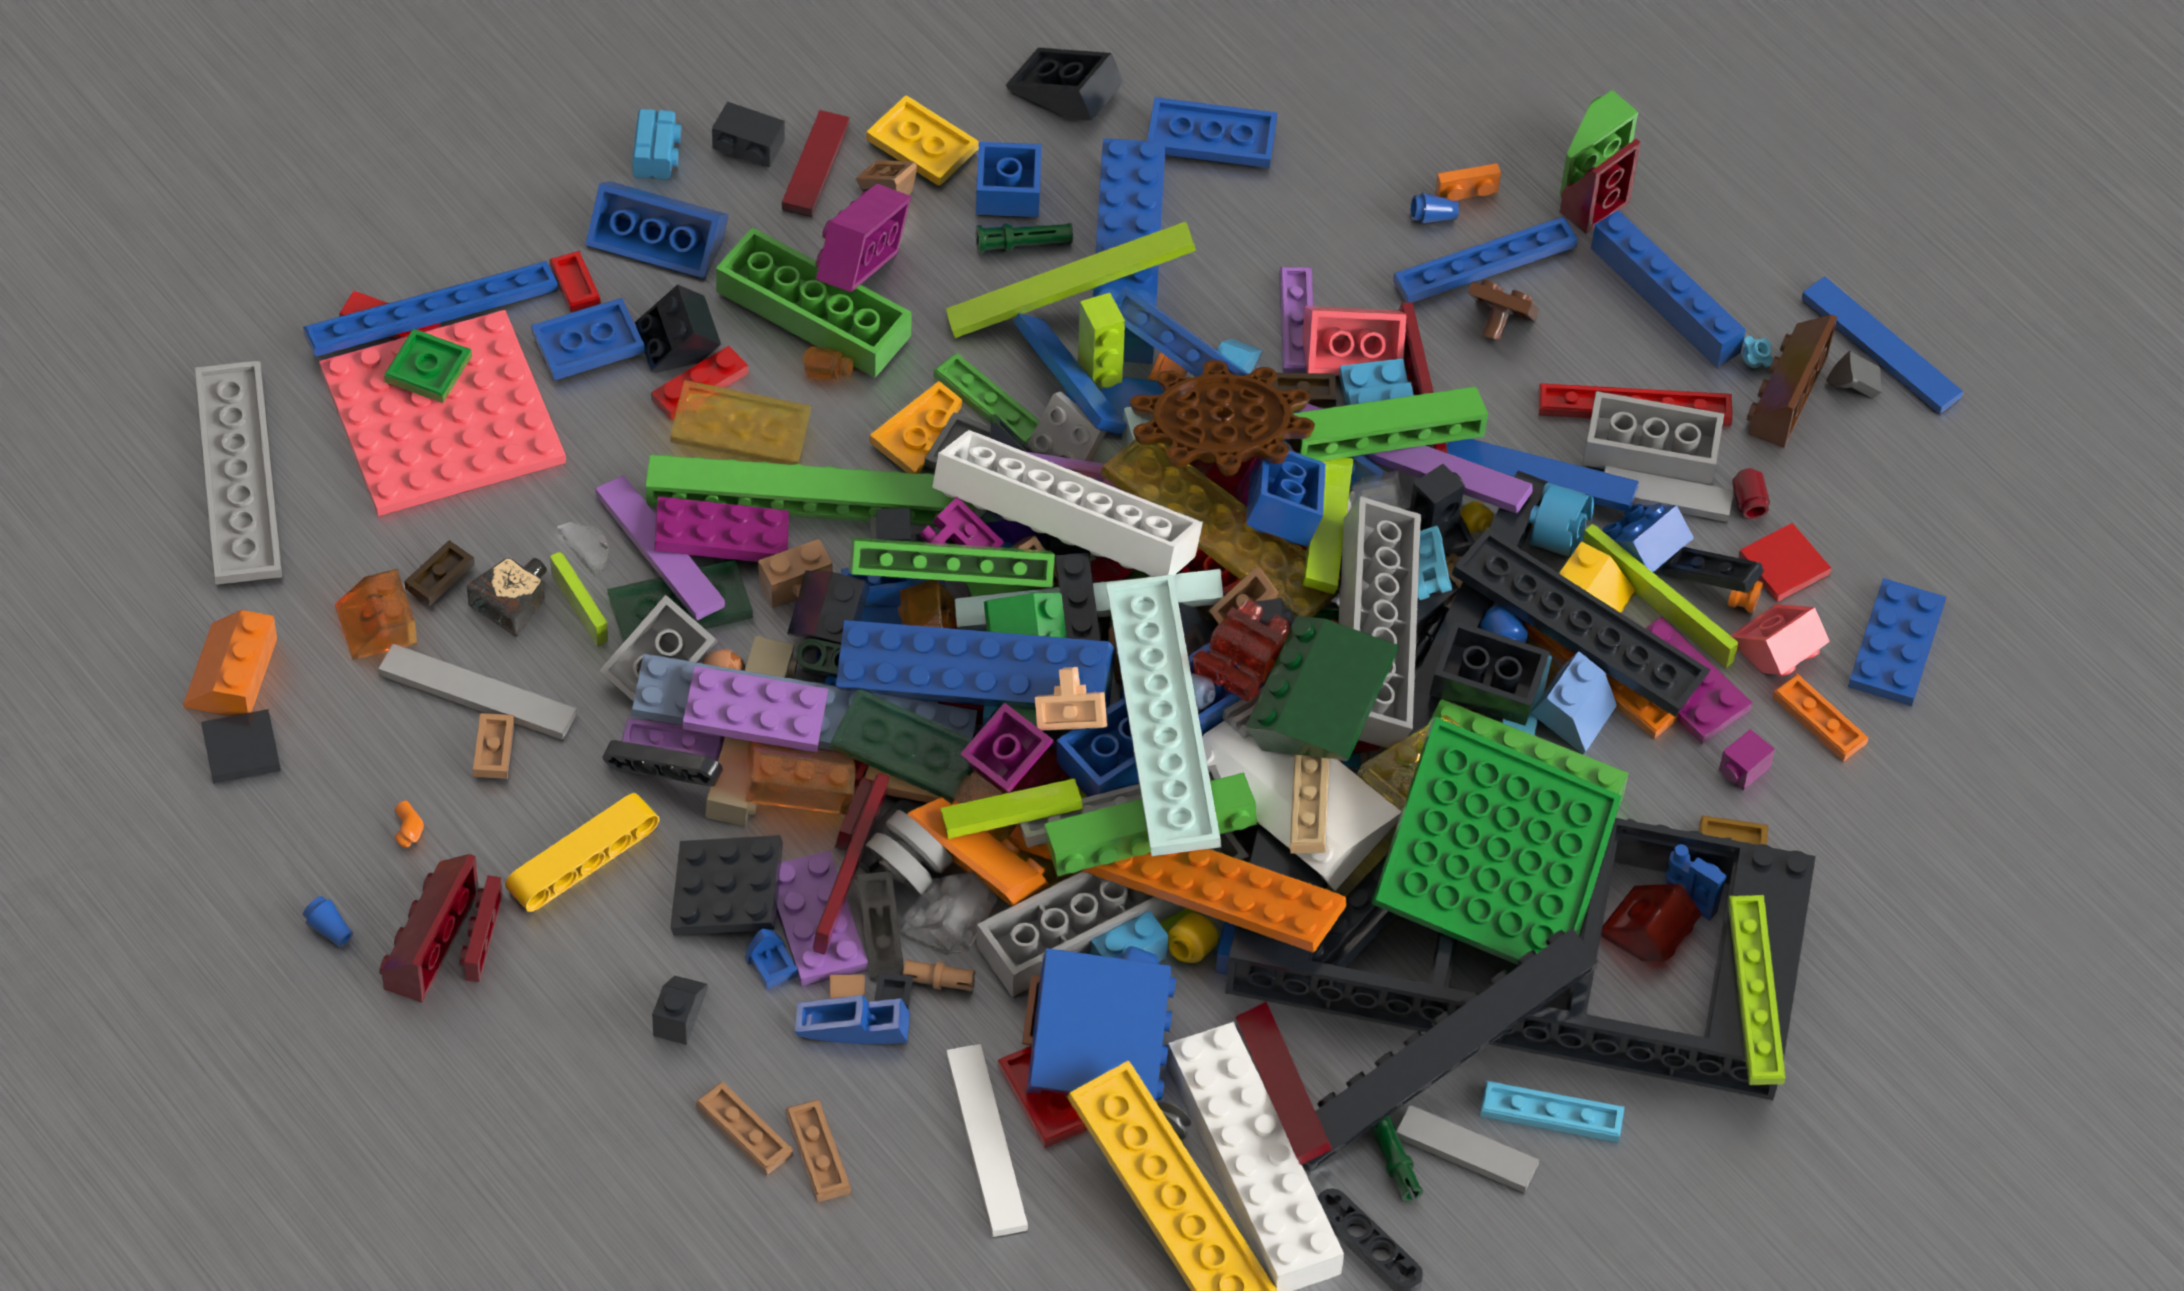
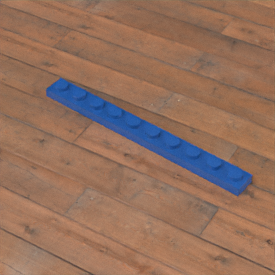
M1124 287L1116 298L1115 303L1125 320V327L1193 376H1200L1203 373L1204 364L1210 360L1225 362L1228 366V371L1234 375L1244 376L1249 374L1129 287ZM1284 439V441L1290 445L1289 440ZM1364 455L1348 457L1353 459L1350 488L1362 497L1369 499L1387 472Z

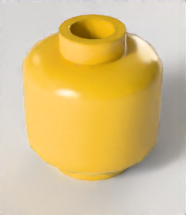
M1190 912L1184 915L1171 927L1167 934L1171 954L1177 960L1191 964L1202 961L1218 943V932L1215 925L1209 918L1200 913Z

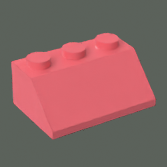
M1304 306L1302 341L1306 373L1335 374V376H1339L1338 371L1342 365L1402 359L1404 357L1407 314L1399 310Z

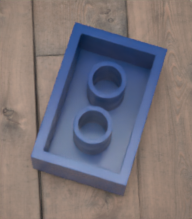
M1290 450L1285 461L1280 464H1272L1257 457L1250 471L1246 525L1260 533H1270L1281 537L1288 543L1308 547L1323 517L1326 463Z

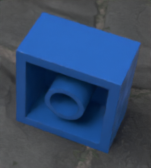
M979 142L976 190L977 215L1039 217L1042 144Z

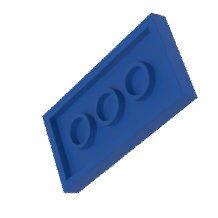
M1154 97L1147 141L1166 142L1165 155L1270 168L1278 112Z
M1883 578L1848 687L1912 706L1945 605L1946 596Z

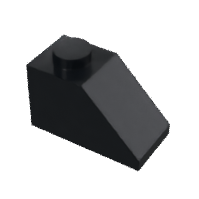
M676 975L666 982L662 987L652 1013L653 1036L687 1045L707 992L708 984Z

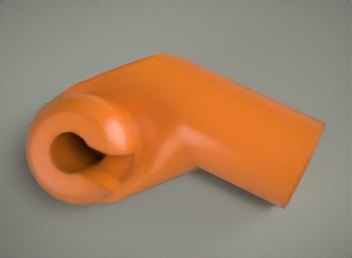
M405 800L400 802L394 809V812L403 822L400 826V831L395 834V840L401 847L408 848L412 842L416 843L419 840L424 829V823L411 804Z

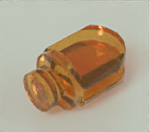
M812 346L803 354L804 370L808 378L838 381L841 375L850 377L852 374L853 359L844 358L843 353L838 350Z

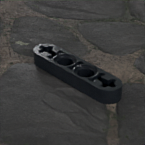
M618 740L609 742L602 757L606 764L620 771L712 787L716 785L723 771L722 765L708 756Z
M1332 1188L1326 1189L1318 1195V1200L1334 1234L1393 1291H1419L1422 1284L1423 1271L1420 1265L1342 1191ZM1326 1203L1331 1206L1337 1203L1338 1212L1334 1208L1326 1210ZM1340 1215L1344 1218L1341 1223H1339ZM1351 1224H1361L1366 1229V1234L1361 1237H1354L1348 1233L1347 1227ZM1383 1247L1390 1251L1391 1257L1380 1261L1373 1257L1372 1251L1375 1248ZM1397 1261H1399L1398 1269L1395 1267ZM1400 1275H1413L1412 1282L1408 1279L1402 1282L1400 1280Z

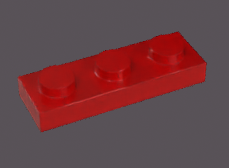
M728 345L652 391L651 399L672 420L749 373L748 364Z

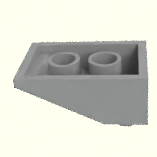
M665 595L599 672L634 701L643 654L700 663L719 641Z

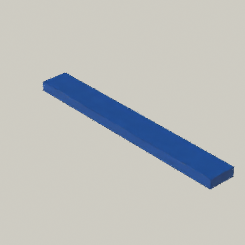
M547 261L307 325L303 327L304 336L314 357L408 332L413 328L419 329L558 291V282Z

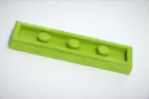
M1070 779L940 809L949 839L1083 809L1076 781L1075 779Z

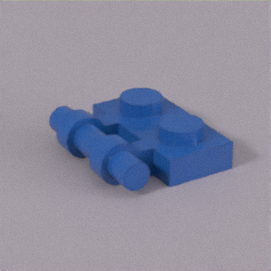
M1677 845L1669 857L1670 867L1665 874L1666 888L1671 893L1678 892L1682 894V904L1710 921L1718 912L1726 875L1717 866L1706 863L1699 857L1694 862H1691L1688 848L1685 845Z

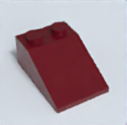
M1637 138L1599 166L1589 169L1584 177L1576 183L1567 185L1561 193L1562 199L1559 212L1587 234L1594 229L1596 223L1630 203L1641 142Z

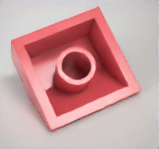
M1775 604L1730 635L1738 642L1737 649L1762 673L1776 674L1779 677L1792 673L1798 663L1815 657L1820 653L1819 649L1830 642L1815 607Z

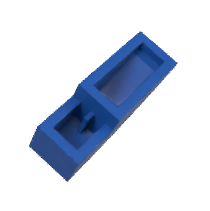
M864 995L797 1002L795 1034L800 1037L837 1043H907L910 1012L901 998L868 1002Z

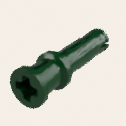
M1008 223L1003 224L1002 227L983 228L982 225H977L975 232L978 254H983L985 250L1004 249L1005 252H1010L1016 246L1073 242L1071 223L1013 228Z

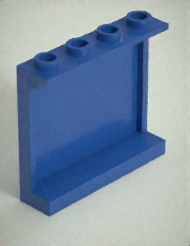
M1047 948L1042 956L1026 1092L1040 1094L1042 1090L1069 1094L1129 1060L1155 1102L1156 1100H1162L1164 1080L1159 1079L1160 1066L1166 1065L1168 1056V1045H1163L1164 1031H1170L1172 1011H1167L1168 997L1173 998L1176 985V977L1170 976L1171 966Z

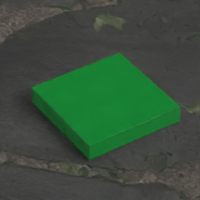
M413 328L385 372L384 381L444 403L471 359L472 350Z

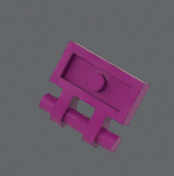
M957 496L933 520L942 531L937 534L927 526L919 534L927 543L947 544L945 541L948 538L957 545L1000 547L1004 543Z

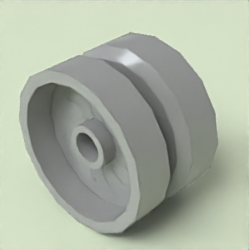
M897 810L886 821L888 831L897 842L886 834L876 833L866 843L865 847L893 878L904 884L912 892L922 896L933 882L930 874L921 864L933 872L943 873L952 863L953 858L922 826L901 810Z

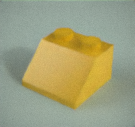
M1580 542L1559 573L1620 613H1622L1635 594V588L1611 556L1583 542Z

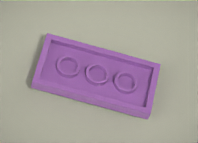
M694 666L682 729L817 752L828 689Z
M831 851L781 862L776 911L792 960L798 969V978L801 986L830 980V975H850L868 970V961L847 899L825 955L813 951L816 929L838 875Z

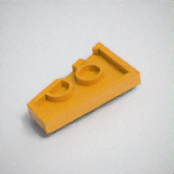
M938 381L871 433L870 443L906 473L920 474L925 466L926 455L954 412L958 414L962 407V399Z

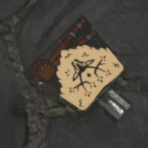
M505 558L467 585L468 605L517 638L544 601V582L541 577L547 573V568L537 558H532L524 567L511 558Z

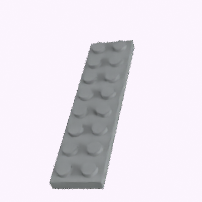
M260 361L195 367L215 585L281 578L282 569Z

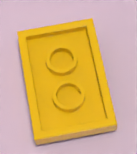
M907 95L866 132L867 141L899 161L915 162L917 165L916 172L938 186L967 161L979 147L978 140Z

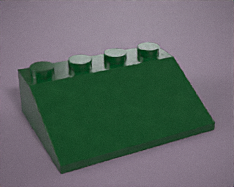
M1296 616L1245 728L1262 751L1349 761L1399 650L1398 646L1327 619Z

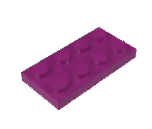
M658 497L654 551L758 562L761 559L788 550L789 511Z
M1660 617L1646 627L1653 634L1710 669L1706 680L1682 708L1677 717V721L1701 744L1751 710L1752 702L1663 617Z

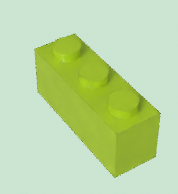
M1110 292L1080 301L1078 363L1099 389L1109 388L1121 383L1123 378L1125 320Z

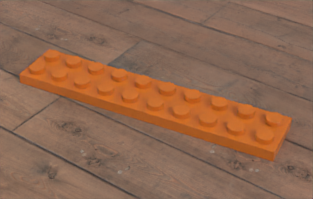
M1019 825L1016 826L1009 836L1010 842L1015 847L1052 860L1047 843L1027 848ZM1211 849L1151 856V852L1145 855L1114 861L1111 864H1103L1080 870L1313 953L1346 907V896Z

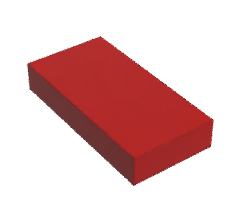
M580 251L549 259V266L558 282L559 289L570 313L601 304L600 295Z

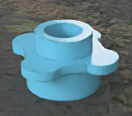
M1747 336L1743 340L1745 347L1742 349V357L1745 363L1753 368H1759L1762 365L1767 368L1771 367L1773 361L1771 342L1767 338L1759 340L1754 339L1752 336Z

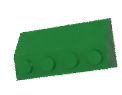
M1029 593L983 602L987 632L1067 638L1061 593ZM1012 708L1037 727L1036 710ZM1066 729L1041 731L1044 733H1058Z

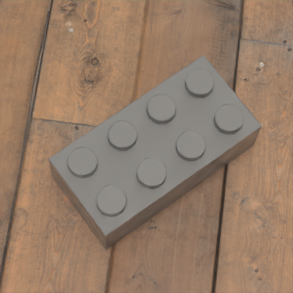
M1596 391L1583 465L1605 469V466H1611L1712 486L1724 414Z

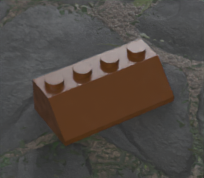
M1831 314L1796 324L1792 335L1786 333L1780 347V351L1783 353L1781 357H1774L1769 370V374L1772 376L1770 380L1764 379L1759 389L1758 397L1761 399L1759 403L1753 402L1746 419L1751 421L1748 435L1785 448L1829 356L1837 316Z

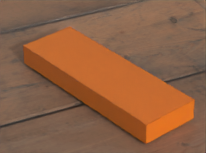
M1796 674L1774 691L1772 698L1843 762L1867 744L1869 737L1800 675Z

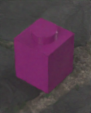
M1749 729L1723 751L1719 770L1726 780L1735 783L1742 790H1745L1771 768L1775 749L1753 730Z

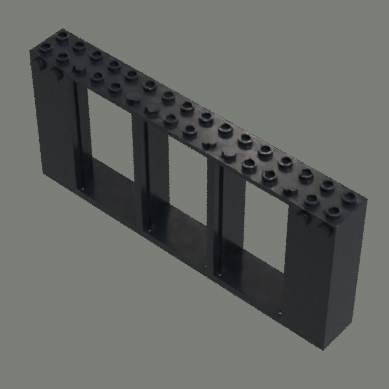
M1346 766L1402 812L1412 781L1411 778L1400 777L1394 773L1384 774L1369 771L1362 767L1353 768ZM1615 818L1579 936L1596 959L1614 863L1666 872L1670 867L1669 857L1671 852L1675 850L1677 845L1681 844L1688 848L1691 862H1694L1699 857L1706 863L1714 864L1726 875L1724 884H1729L1704 1037L1588 1015L1587 1009L1594 971H1592L1570 987L1566 1010L1543 1006L1490 1045L1774 1100L1778 1084L1749 1085L1728 899L1729 896L1764 895L1784 1060L1816 856L1796 850L1787 851L1772 848L1766 844L1756 845L1735 841L1732 838L1704 835L1698 831L1688 832L1672 829L1665 825L1636 822L1629 818L1628 820ZM1259 824L1250 861L1251 864L1326 890L1328 889V884L1317 871L1295 853H1291L1287 846ZM1236 926L1233 936L1225 988L1226 994L1421 1032H1427L1433 1028L1432 1021L1445 1011L1449 1010L1452 1014L1462 1007L1461 1000L1472 992L1449 988L1458 940L1438 932L1429 981L1428 983L1315 962L1312 961L1313 952Z

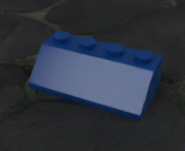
M608 181L599 183L585 245L706 278L722 245L729 214Z

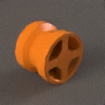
M1756 581L1748 593L1731 590L1727 606L1733 608L1740 606L1745 608L1746 612L1753 614L1763 582Z

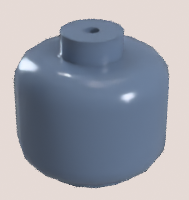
M1191 674L1197 710H1204L1215 699L1214 682L1208 677Z

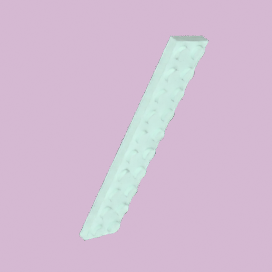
M1171 574L1106 583L1151 856L1221 847L1174 576Z

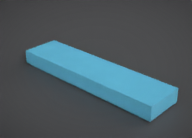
M1486 1081L1480 1117L1619 1143L1625 1107Z

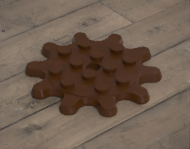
M1220 360L1206 362L1203 366V373L1192 378L1184 377L1175 371H1162L1157 375V383L1160 389L1164 391L1162 394L1156 396L1136 395L1130 399V406L1134 414L1152 419L1147 423L1134 427L1133 434L1139 444L1151 445L1162 443L1171 446L1167 450L1166 455L1170 465L1173 467L1182 468L1190 462L1200 459L1205 463L1215 462L1220 472L1225 475L1237 473L1241 462L1249 461L1252 457L1262 458L1272 464L1283 463L1289 453V449L1281 441L1288 438H1309L1314 431L1315 423L1311 419L1292 414L1295 411L1306 408L1310 400V394L1306 390L1292 389L1281 391L1273 388L1272 385L1276 379V371L1272 368L1259 367L1248 375L1240 376L1230 373L1227 364Z

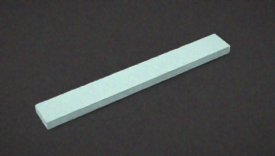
M1220 569L1174 575L1179 603L1191 607L1215 605L1223 598ZM1126 580L1093 583L1097 617L1111 616L1106 583ZM1059 587L956 598L957 629L987 630L984 601L1029 593H1060Z

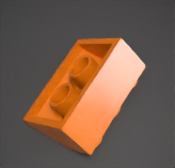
M240 610L211 624L183 703L184 708L225 716L252 712L277 641L273 615Z

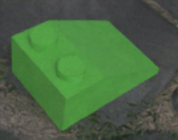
M1613 90L1602 97H1596L1590 103L1566 154L1560 195L1567 185L1576 183L1584 177L1589 169L1599 166L1633 141L1638 111Z

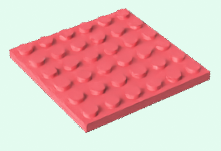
M505 310L425 332L472 350L471 359L444 403L384 381L385 372L407 337L319 361L321 372L378 516L566 463L565 452Z

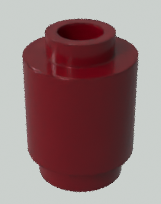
M1752 468L1739 471L1732 479L1739 511L1748 519H1756L1766 515L1769 511L1770 498L1763 473Z

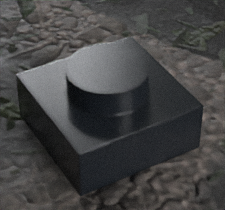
M879 972L874 1001L901 998L909 1010L913 976Z

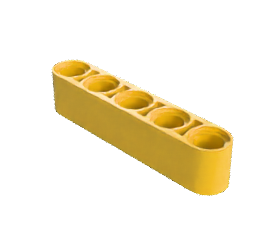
M629 794L516 869L507 878L505 887L526 911H535L648 836L657 827L660 818L638 794Z

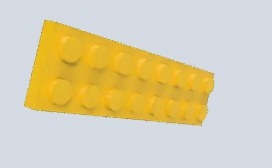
M1129 1060L1069 1093L1067 1098L1191 1291H1277Z

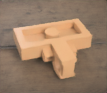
M1078 667L1060 669V686H1054V694L1038 695L1035 697L1037 728L1040 730L1103 728L1107 726L1104 692L1086 693V685H1079Z

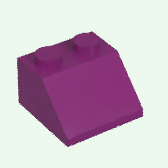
M1004 703L960 755L986 781L997 789L1009 793L1054 741Z

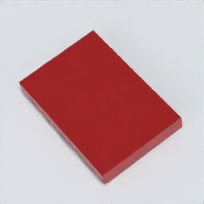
M1031 1045L998 1059L997 1066L1043 1147L1046 1148L1088 1129L1067 1098L1069 1094L1042 1090L1040 1094L1026 1092Z

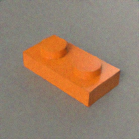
M1498 163L1437 173L1435 196L1458 201L1464 198L1498 193L1501 177Z

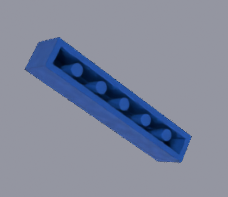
M1617 210L1595 224L1591 249L1715 367H1720L1741 353L1746 329L1624 214Z

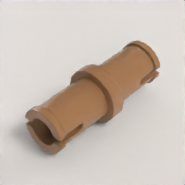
M907 959L903 974H906V976H913V982L933 985L934 989L941 990L942 987L972 992L974 988L975 977L973 976H975L976 972L973 969L948 967L945 962L939 961L936 964H929Z

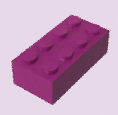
M875 184L867 192L864 191L857 200L852 201L843 211L840 210L836 217L828 220L822 233V238L825 239L824 247L820 250L815 266L819 268L816 279L852 292L894 257L899 250L911 196L880 184Z

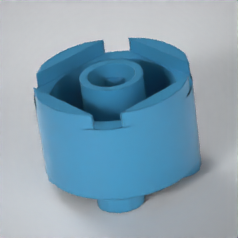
M1546 483L1542 492L1540 506L1534 505L1530 514L1529 523L1534 525V529L1530 536L1529 545L1571 557L1580 542H1583L1586 520H1592L1594 499L1586 493Z

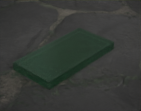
M736 560L699 568L724 598L725 607L697 620V623L704 629H709L753 618V609ZM661 577L607 589V596L623 643L665 595L694 619Z
M858 689L830 742L829 748L954 802L971 769L960 753L973 739Z

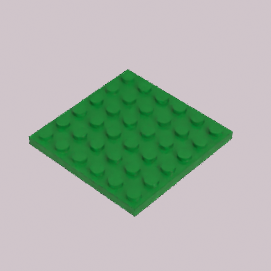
M1435 717L1431 720L1372 904L1519 965L1517 961L1529 951L1534 950L1538 953L1548 945L1545 941L1559 930H1563L1566 933L1573 928L1580 935L1622 795Z

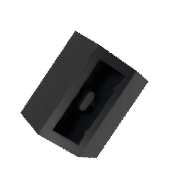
M678 284L635 321L636 328L645 346L648 364L654 373L698 364L721 345L705 296Z

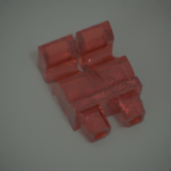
M1250 599L1238 610L1231 607L1226 614L1227 617L1217 626L1212 634L1209 645L1210 652L1200 650L1193 656L1196 673L1210 678L1219 686L1223 684L1224 689L1249 703L1257 695L1259 684L1266 680L1267 673L1273 668L1290 630L1288 620L1279 615H1274L1267 626L1260 623L1259 619L1263 615V608Z

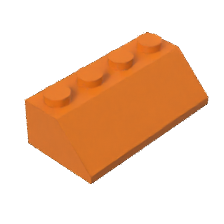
M942 797L907 814L947 850L955 864L1011 907L1046 890L1050 885L1042 876L1045 870L1030 857L1025 862L1017 856L1020 850L1005 838L1002 842H999L993 837L995 834L993 829L948 839L940 808L952 805ZM955 800V801L952 803V805H956V804H960V803Z

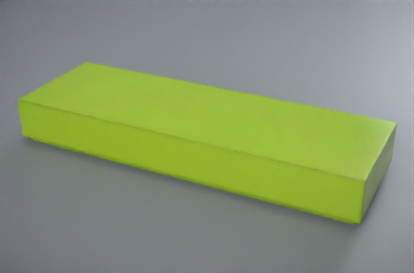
M557 552L551 555V576L596 646L606 643L608 640L606 619L564 554Z

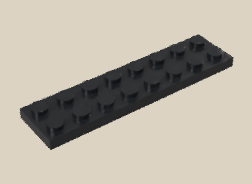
M1488 528L1458 561L1451 573L1454 577L1575 654L1579 651L1605 673L1674 717L1679 714L1706 680L1710 672L1709 668Z

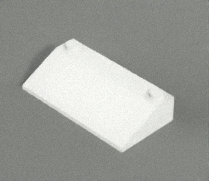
M1224 720L1202 736L1207 766L1216 765L1221 778L1244 772L1256 802L1257 822L1290 849L1294 754L1262 751L1251 735L1243 738ZM1330 759L1326 853L1295 854L1317 871L1329 887L1335 891L1399 821L1401 811L1339 760Z

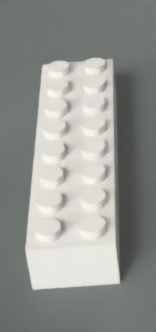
M971 430L965 432L938 453L932 488L942 491L951 498L957 496L959 499L972 503L978 509L997 513L1005 520L1017 521L1027 525L1035 532L1047 533L1057 537L1065 544L1077 545L1087 549L1095 556L1107 557L1117 561L1125 568L1137 569L1147 573L1150 577L1171 574L1174 576L1196 556L1203 522Z
M1234 1022L1168 1043L1166 1065L1251 1247L1277 1291H1294L1341 1275L1344 1258L1343 1250L1302 1165L1296 1159L1277 1112Z

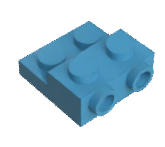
M1403 358L1342 365L1339 368L1338 372L1345 406L1414 396L1411 382L1408 383Z

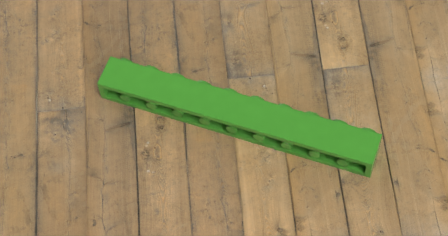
M666 454L649 456L646 479V503L648 506H657L658 497L787 510L789 511V516L865 522H870V516H876L877 509L910 508V525L934 527L937 525L933 520L954 498L948 497L942 491L932 488L934 475L930 473L883 472L867 469H842L832 466L814 467L801 464L786 465L769 462H745L734 459L717 460L703 457H676ZM960 499L975 513L976 507L972 503Z

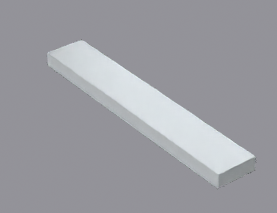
M981 1044L949 1049L946 1051V1057L992 1237L1027 1231L1028 1224Z

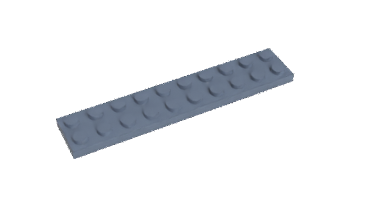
M643 654L631 717L683 725L694 666L828 689L818 744L819 749L967 773L968 763L960 753L973 739L977 710L908 698L845 691L831 685Z

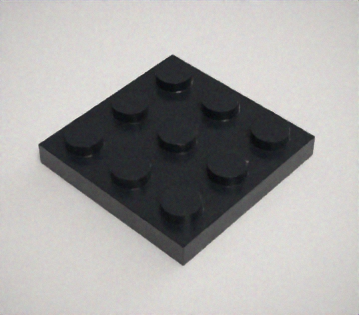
M780 835L680 841L670 926L673 935L760 931L761 929L775 930L783 841Z

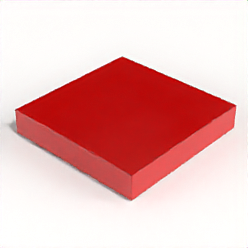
M1793 523L1740 549L1738 556L1740 559L1760 562L1762 564L1764 572L1758 580L1763 582V586L1777 602L1830 575L1831 572L1829 564Z

